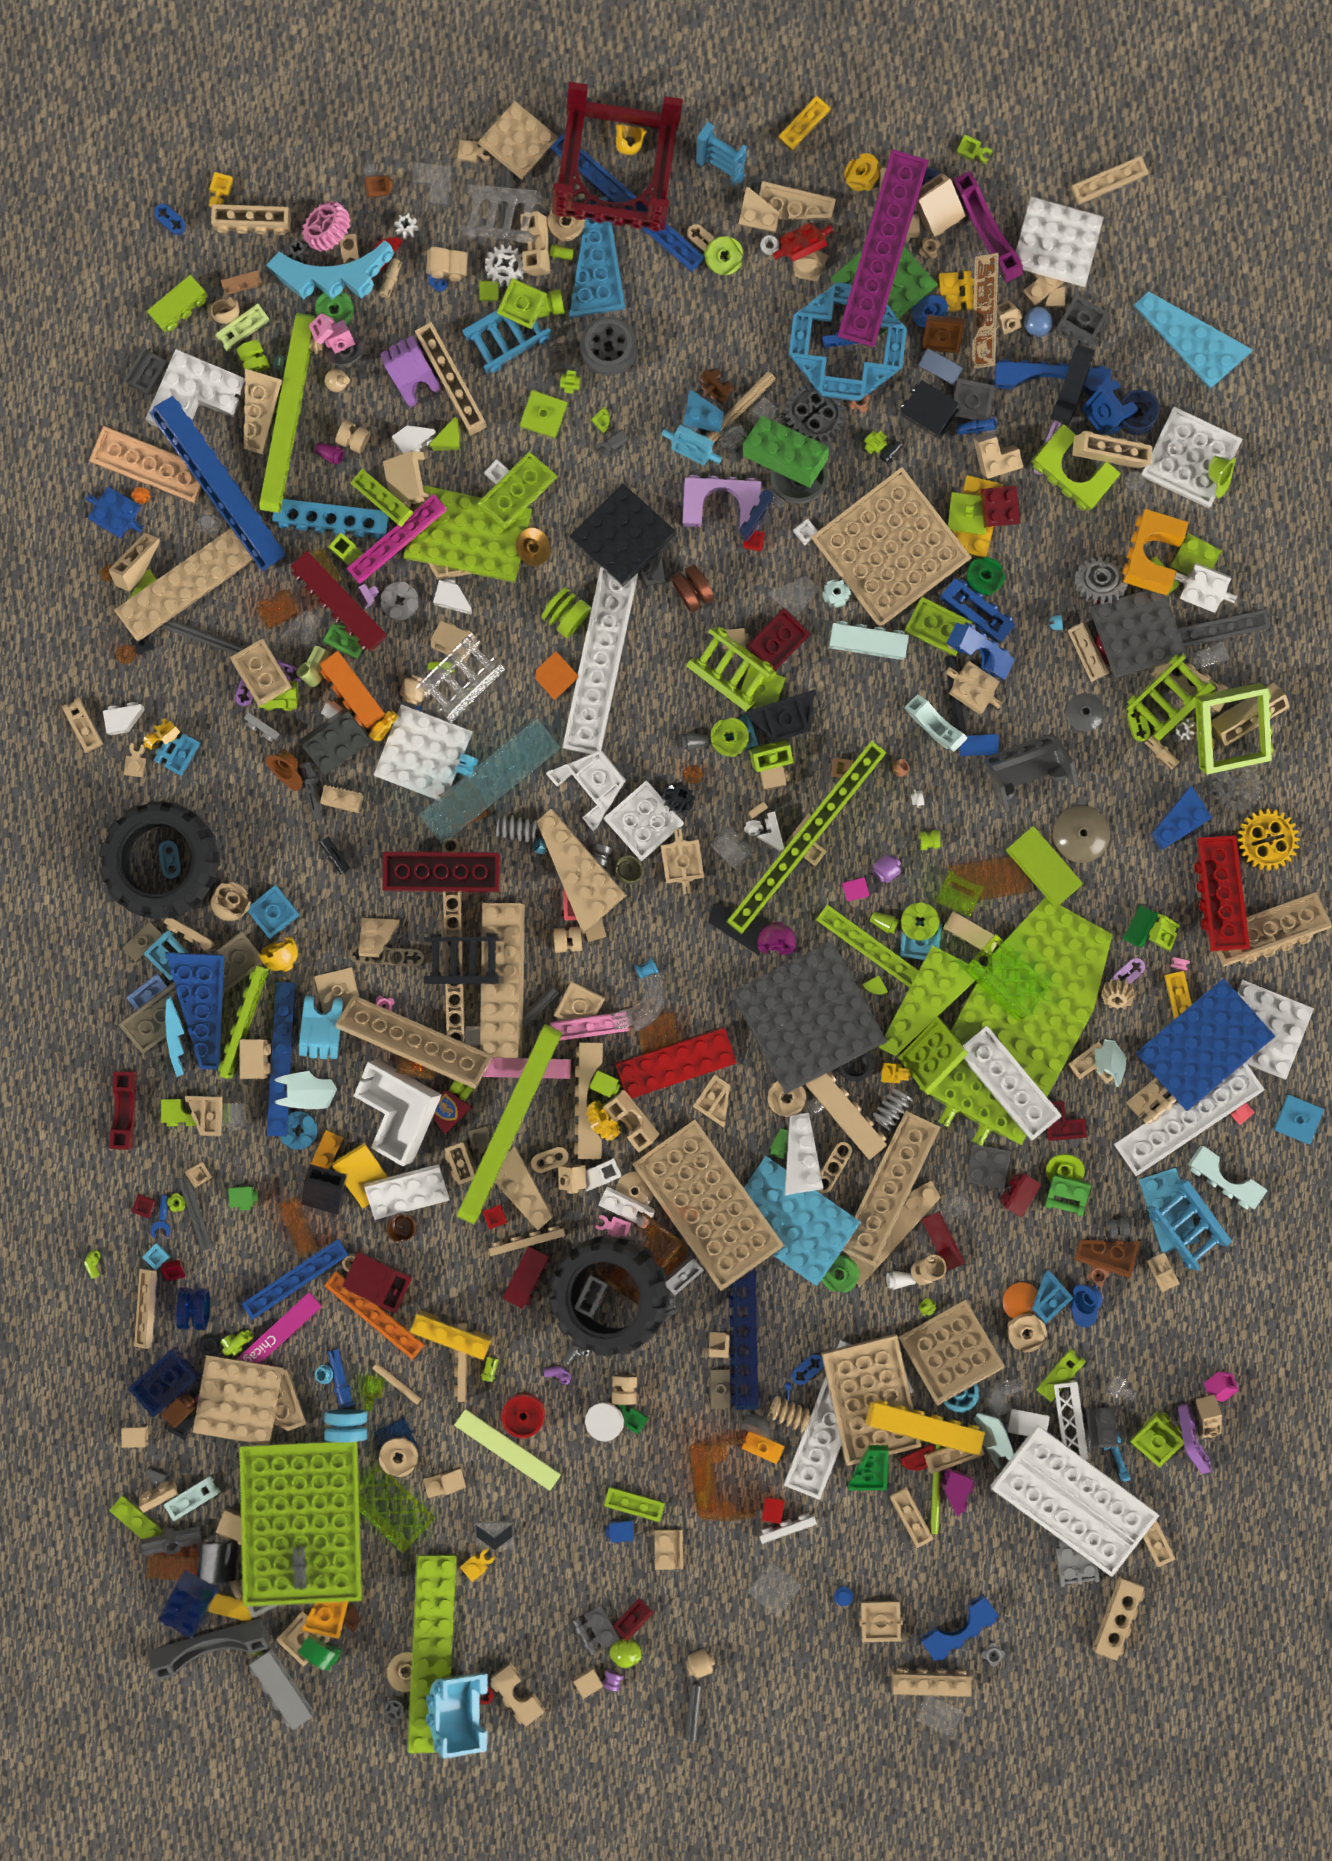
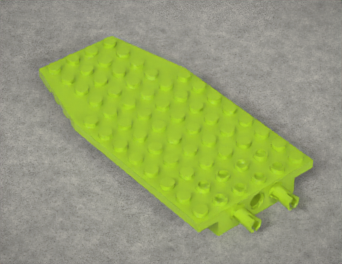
M1045 897L991 955L983 970L984 973L975 984L951 1032L964 1045L984 1027L988 1026L1043 1094L1048 1097L1094 1011L1113 934L1061 905L1055 908ZM964 1060L929 1094L934 1097V1100L946 1107L938 1120L940 1124L944 1123V1126L949 1128L955 1114L960 1113L980 1126L972 1139L974 1143L983 1146L989 1132L1004 1136L1019 1145H1022L1027 1136Z

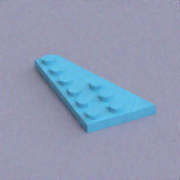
M1151 292L1146 293L1134 304L1136 309L1210 389L1253 351V349Z

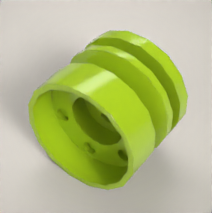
M564 587L548 602L541 619L547 621L551 617L548 623L550 626L559 621L557 632L567 639L585 620L591 607L582 599L573 604L576 594L572 593L568 596L570 590Z

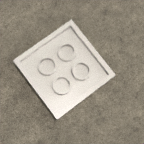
M647 780L603 818L641 862L674 833L675 829L678 830L684 825V822L673 810L669 811V807L664 806L665 801Z

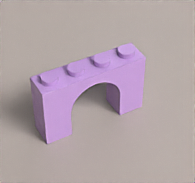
M689 475V478H685L682 526L701 527L702 508L705 499L713 492L727 491L733 494L740 504V529L743 522H748L751 517L749 514L753 506H757L760 502L761 481H757L755 478H746V481L738 480L736 477H727V480L719 479L717 476H708V479H704L698 475Z

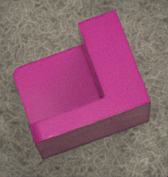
M865 877L841 884L848 902L869 897Z
M1219 1371L1204 1382L1208 1396L1215 1395L1217 1401L1224 1402L1239 1391L1232 1373Z

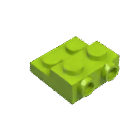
M1156 1411L1131 1438L1130 1442L1160 1468L1184 1445L1181 1426L1173 1425L1170 1422L1171 1418L1165 1412L1160 1413Z

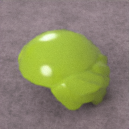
M622 1638L612 1645L610 1657L619 1667L630 1668L640 1661L642 1657L641 1648L633 1639L626 1641Z

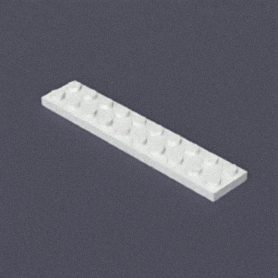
M600 567L563 749L586 754H594L602 749L638 573L622 587Z

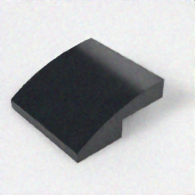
M213 1541L200 1543L197 1583L234 1581L238 1542L227 1541L218 1543Z

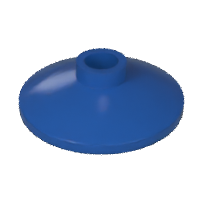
M938 295L924 297L912 308L911 317L913 322L918 326L925 327L927 315L945 317L948 312V303L943 297Z

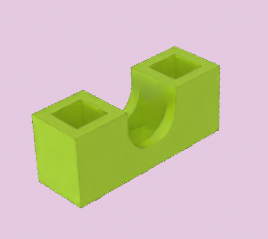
M161 1099V1123H167V1126H178V1123L186 1122V1126H197L192 1115L185 1111L183 1099Z

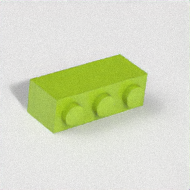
M189 275L147 312L164 333L166 331L170 332L177 327L179 320L182 318L186 319L191 315L192 309L196 306H202L206 302L208 295L197 281Z

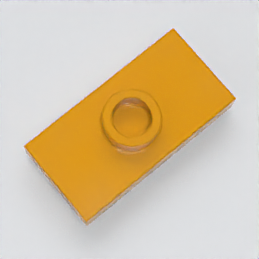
M748 1432L741 1448L777 1464L785 1446L771 1439Z

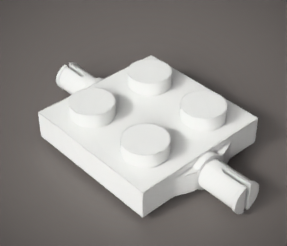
M1195 563L1192 571L1187 576L1178 572L1175 574L1174 580L1184 583V589L1180 595L1181 600L1215 613L1223 599L1235 603L1237 595L1227 592L1231 576Z

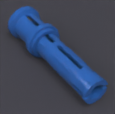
M339 1349L327 1351L336 1386L334 1393L337 1394L338 1409L353 1406L355 1402L351 1398V1386L346 1382Z

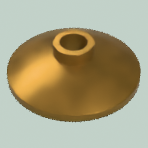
M528 528L518 535L516 550L524 563L530 566H539L549 558L550 542L541 530Z

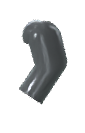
M572 1345L562 1360L570 1365L575 1357H587L590 1354V1350L583 1351L579 1347Z

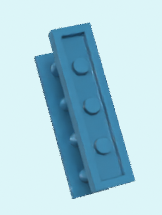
M707 122L697 137L696 163L703 167L705 162H710L732 176L731 185L735 187L736 183L740 184L746 175L744 170L747 146L743 144L741 149L737 151L715 137L714 125Z
M497 309L462 330L466 341L472 340L476 343L488 363L484 365V370L487 374L488 372H497L501 368L500 365L537 343H546L550 339L549 336H551L550 328L542 330L536 320L533 326L536 335L526 340L517 323L497 314ZM503 320L508 323L520 345L511 350L497 328V324ZM486 330L492 333L504 353L496 359H493L481 339V333Z
M1180 1179L1175 1184L1179 1189L1175 1196L1159 1209L1148 1206L1147 1210L1150 1213L1149 1217L1160 1226L1181 1255L1183 1264L1188 1269L1199 1271L1201 1267L1196 1261L1214 1245L1228 1246L1232 1240L1188 1180ZM1182 1199H1186L1189 1203V1208L1169 1224L1163 1215ZM1193 1214H1197L1200 1223L1180 1239L1175 1230ZM1204 1229L1208 1230L1211 1234L1210 1239L1191 1255L1186 1245Z

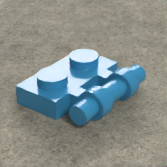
M183 733L180 739L175 738L167 744L163 743L161 748L157 749L154 761L160 764L163 758L167 759L164 767L182 776L201 743ZM174 743L176 746L170 755L167 751L171 744Z

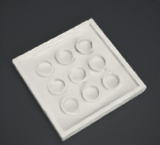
M1031 197L1016 248V254L1023 265V270L1085 287L1104 217Z
M1173 407L1152 450L1151 465L1145 466L1140 476L1210 508L1215 499L1217 487L1208 477L1211 460L1214 456L1225 457L1231 460L1235 456L1242 438Z
M401 704L397 713L399 717L392 726L374 776L440 801L438 795L449 791L457 774L454 770L460 762L459 756L461 753H465L473 732Z
M1241 980L1237 990L1238 995L1276 1036L1248 1059L1246 1063L1249 1066L1286 1080L1314 1008Z

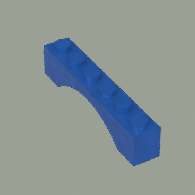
M1001 359L995 365L994 386L1000 389H1014L1021 383L1040 377H1054L1065 380L1069 366L1066 363L1049 365L1048 362H1038V364H1031L1030 361L1026 360L1016 363L1011 362L1009 359ZM1105 366L1090 368L1083 390L1088 395H1093L1101 385L1110 382L1111 369H1106Z

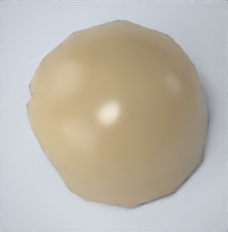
M232 297L215 301L211 306L213 319L222 324L233 322L240 313L238 301H234Z

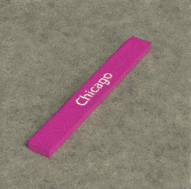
M310 1292L307 1293L240 1355L237 1360L262 1363L317 1312L322 1305ZM199 1394L195 1397V1400L197 1402L199 1399Z

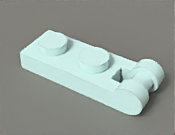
M211 1475L164 1504L173 1522L221 1492L214 1485V1479ZM204 1486H206L209 1490V1493H207L206 1495L201 1489Z

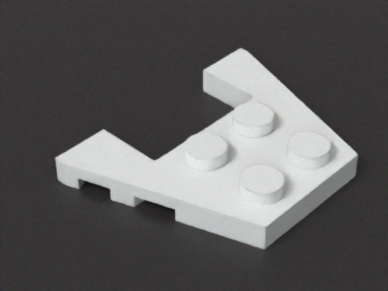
M603 751L596 752L546 773L556 786H559L573 775L597 804L582 817L592 831L597 829L626 781Z

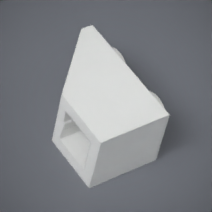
M406 426L393 435L392 439L401 452L405 454L410 451L421 452L420 449L425 445L427 447L430 446L429 444L436 438L437 434L434 429Z
M138 702L128 703L127 707L121 708L119 705L109 706L108 710L103 711L106 733L115 735L129 732L144 712V706L138 704Z
M614 1158L586 1170V1191L622 1177Z

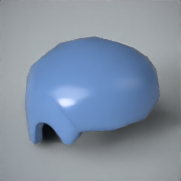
M1034 307L1024 315L1023 326L1028 334L1043 337L1049 334L1053 328V319L1048 310L1042 307Z

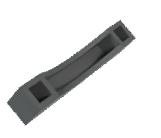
M262 1618L254 1619L243 1624L233 1625L229 1628L216 1630L212 1633L149 1650L150 1671L156 1681L175 1676L192 1660L212 1651L235 1649L251 1654L268 1649L267 1627Z

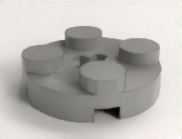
M406 582L392 583L382 592L381 607L388 617L395 620H406L417 611L419 603L418 594ZM396 597L405 598L403 606L395 605Z

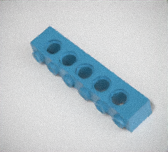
M283 499L280 513L273 512L272 521L274 524H277L278 528L283 529L295 526L297 530L307 531V528H312L318 533H326V530L334 531L336 535L340 532L345 535L346 532L353 533L354 537L363 538L364 535H371L372 539L380 540L389 532L390 517L381 510ZM291 512H298L296 519H289ZM310 514H317L315 521H308ZM335 516L336 521L333 524H328V517ZM354 518V525L347 526V519ZM368 520L374 521L372 528L364 527Z

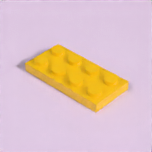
M967 475L962 494L981 496L980 489L1003 487L1004 484ZM987 527L985 535L953 531V534L969 555L984 558L987 557L994 527Z

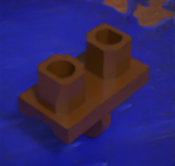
M717 368L710 371L706 369L698 380L702 384L700 387L704 390L702 397L706 399L709 396L712 400L716 399L723 405L734 386L729 381H726L724 384L718 381L722 375Z

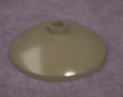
M1074 806L1065 810L1057 818L1053 827V841L1063 857L1073 862L1086 863L1097 859L1104 853L1110 841V828L1105 817L1096 809L1088 806ZM1081 830H1085L1087 832V835L1085 837L1081 836Z

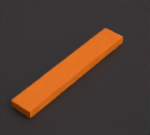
M336 1271L324 1286L413 1360L425 1344L381 1307L343 1288L342 1285L345 1277Z

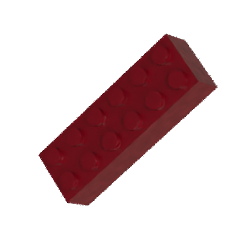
M383 852L382 890L384 892L501 893V854L482 852Z

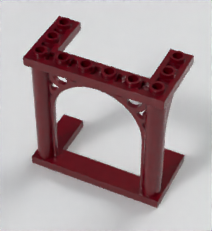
M569 81L566 108L568 116L558 183H554L552 214L558 217L571 216L578 220L591 219L597 223L610 222L616 226L630 225L636 229L643 227L650 228V230L656 232L664 231L669 206L667 195L676 131L679 129L683 99L664 96L662 113L587 102L588 84ZM585 117L660 128L652 180L647 189L635 199L621 203L607 202L592 195L583 185L578 172V160ZM574 184L580 187L579 189L573 191V189H575ZM585 194L586 199L582 203L574 202L576 195ZM646 196H651L649 201L645 199ZM589 201H593V202H595L596 205L588 204V203H589ZM639 202L643 203L647 207V212H639L636 204ZM626 207H631V208H632V211H631V210H625V208H626Z

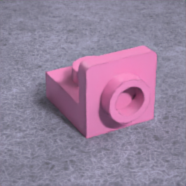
M322 313L309 325L315 341L319 344H322L334 332L331 325L335 323L334 319Z

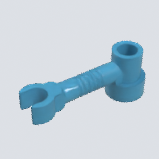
M1117 1432L1118 1443H1121L1120 1435ZM1119 1447L1111 1448L1120 1480L1123 1482L1131 1480L1119 1452Z

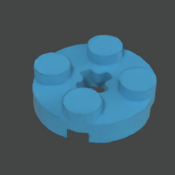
M303 1111L292 1112L288 1114L287 1137L280 1136L281 1141L291 1149H305L316 1140L318 1125L310 1114ZM297 1125H301V1129H304V1133H300V1136H296V1132L292 1131L294 1128H297Z

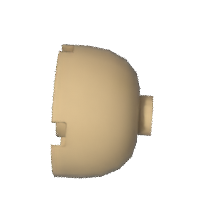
M234 882L220 884L211 897V907L214 914L224 921H235L243 917L251 905V901L247 897V891L241 885Z

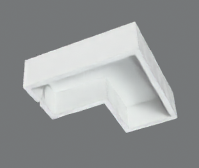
M175 350L149 412L154 406L173 396L180 402L183 411L191 419H193L199 404L234 418L241 404L238 398L243 399L245 394V378ZM148 412L145 418L147 422L159 428Z
M379 1059L367 1063L362 1078L365 1080L359 1082L354 1097L385 1114L371 1148L402 1166L413 1163L442 1095Z

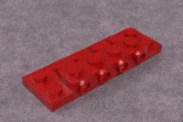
M1236 835L1198 838L1199 859L1194 864L1195 874H1199V881H1197L1196 887L1197 892L1201 893L1202 900H1199V910L1203 911L1204 919H1201V928L1206 930V935H1208L1210 952L1247 950L1250 948Z

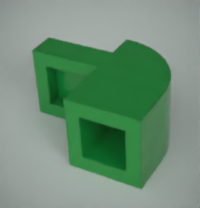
M308 1636L298 1650V1653L316 1667L329 1671L331 1666L338 1661L342 1649L336 1645H327L317 1636Z

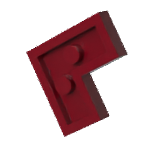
M1051 1102L1062 1116L1046 1129L1047 1141L1087 1138L1085 1119L1066 1120L1065 1102Z

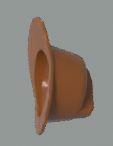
M281 749L276 755L267 756L266 764L280 781L294 791L302 788L303 782L298 774V760L294 755L285 749Z

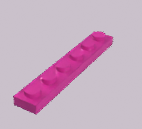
M433 494L413 511V514L402 527L399 525L394 527L348 566V571L361 584L447 511L446 507Z

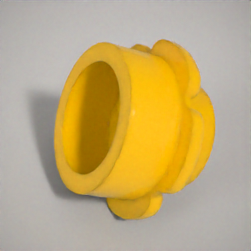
M150 732L145 736L143 740L145 742L144 747L153 750L161 742L156 732L153 734Z

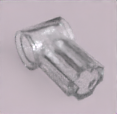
M1223 641L1208 647V649L1192 654L1191 662L1194 667L1201 669L1213 664L1218 665L1223 661L1226 662L1230 660V656Z

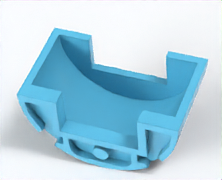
M480 1672L437 1679L432 1684L430 1694L426 1697L429 1713L426 1716V1722L431 1729L434 1750L442 1758L487 1751V1731L479 1726V1694L487 1693L486 1673Z

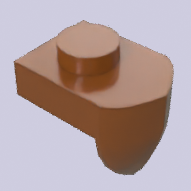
M387 175L366 177L364 179L367 198L388 196L392 191L393 181Z

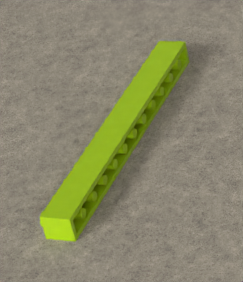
M873 741L868 744L726 923L740 934L744 932L887 752Z

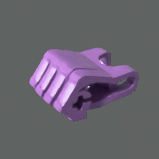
M412 335L407 338V343L404 339L400 340L397 343L398 348L394 344L389 347L390 352L386 350L380 354L385 368L410 407L417 404V399L414 395L417 384H428L435 393L442 390L435 373L424 358V352L420 344Z

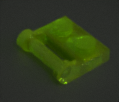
M949 870L935 902L970 917L984 886L974 884ZM952 881L973 891V897L949 887L950 882Z

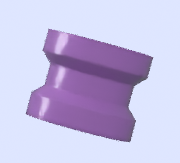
M605 1669V1679L602 1680L603 1687L611 1691H619V1683L623 1680L624 1675L617 1671Z

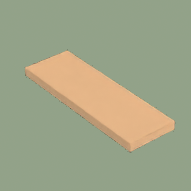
M103 426L89 459L90 462L196 504L202 487L179 455Z

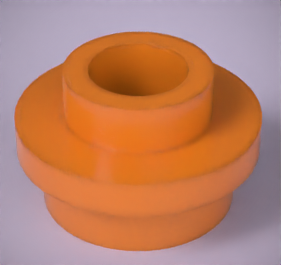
M142 487L135 488L131 494L134 501L140 504L150 501L151 498L149 490Z

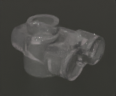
M1116 1375L1113 1376L1112 1381L1109 1380L1106 1387L1109 1390V1395L1118 1399L1122 1396L1133 1402L1137 1393L1135 1390L1126 1388L1128 1381Z

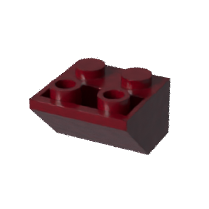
M1019 1172L1017 1175L1014 1174L1009 1181V1184H1011L1009 1190H1005L999 1200L1001 1201L1000 1206L1022 1218L1041 1184L1026 1174Z

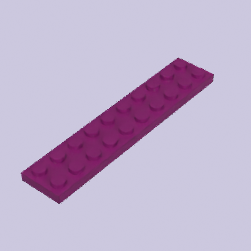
M894 149L891 150L837 335L838 338L874 348L929 160Z

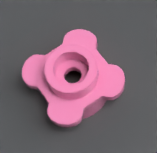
M382 996L376 998V1005L382 1007L385 1004V1009L393 1012L392 1005L395 1003L393 998L386 999Z

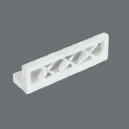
M1077 1380L1054 1384L1062 1443L1068 1448L1073 1443L1079 1449V1456L1088 1460ZM1070 1387L1071 1395L1067 1400L1059 1396L1058 1388ZM1066 1405L1073 1409V1415L1069 1420L1062 1415V1410ZM1069 1424L1076 1428V1434L1072 1439L1065 1435L1064 1431Z

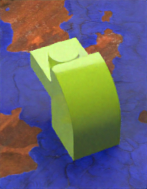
M341 532L328 546V549L348 566L364 554Z

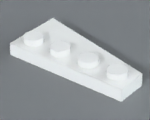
M809 1113L792 1115L789 1117L784 1195L823 1189L810 1115Z

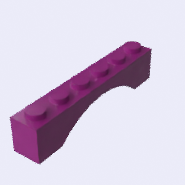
M971 171L954 178L953 186L988 253H998V271L1005 283L1023 275V265L1015 250L1004 238L995 223Z

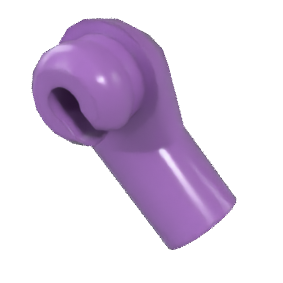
M562 1366L543 1368L545 1378L555 1376L563 1385L570 1383L571 1375Z

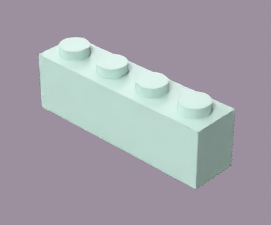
M837 621V623L832 625L829 648L904 660L909 635H905V632L900 630L887 632L882 627L868 629L863 624L849 626L848 622Z

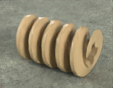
M776 1396L773 1399L768 1411V1416L773 1414V1421L780 1417V1424L787 1420V1427L791 1423H794V1430L801 1426V1433L806 1429L811 1417L808 1408L802 1410L801 1405L795 1407L794 1402L788 1404V1400L783 1399L781 1401L780 1396Z

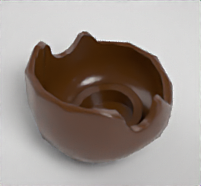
M397 1213L388 1221L386 1232L389 1239L395 1243L409 1241L416 1233L417 1224L411 1215ZM399 1226L405 1227V1228H407V1229H405V1230L400 1229Z

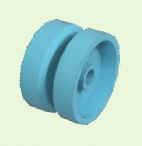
M335 1409L324 1412V1422L328 1425H333L324 1430V1440L330 1442H357L367 1439V1428L360 1426L367 1422L366 1410Z

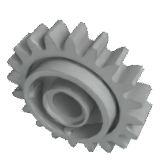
M1099 556L1098 561L1092 557L1090 563L1085 560L1084 565H1079V569L1076 571L1074 582L1077 585L1076 591H1081L1080 597L1086 595L1087 602L1093 599L1094 605L1097 601H1100L1102 604L1105 601L1111 604L1112 599L1118 601L1119 596H1124L1128 585L1123 582L1125 576L1122 574L1123 565L1116 566L1117 560L1110 563L1109 557L1105 561L1102 560L1101 556Z

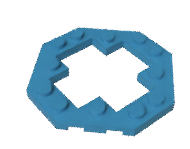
M836 282L801 311L799 310L793 315L789 356L822 397L860 401L902 369L907 329L897 319L895 313L887 304L880 328L887 329L883 364L864 362L862 381L824 376L827 357L808 355L812 319L831 322L833 303L847 304L852 284Z

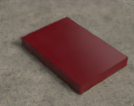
M783 608L746 648L761 661L771 664L773 666L772 669L776 671L811 634Z

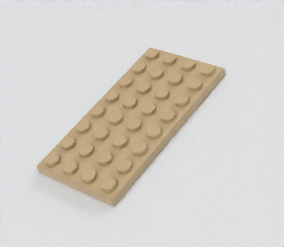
M696 1120L690 1122L632 1164L720 1291L784 1247V1244Z

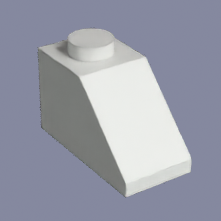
M450 579L439 580L433 601L434 605L472 615V609L459 586L455 584L456 582Z

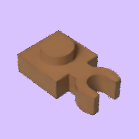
M833 758L830 777L842 778L852 766L853 760Z

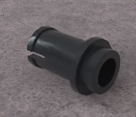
M894 439L885 450L880 452V459L886 464L892 462L893 457L903 448V445Z

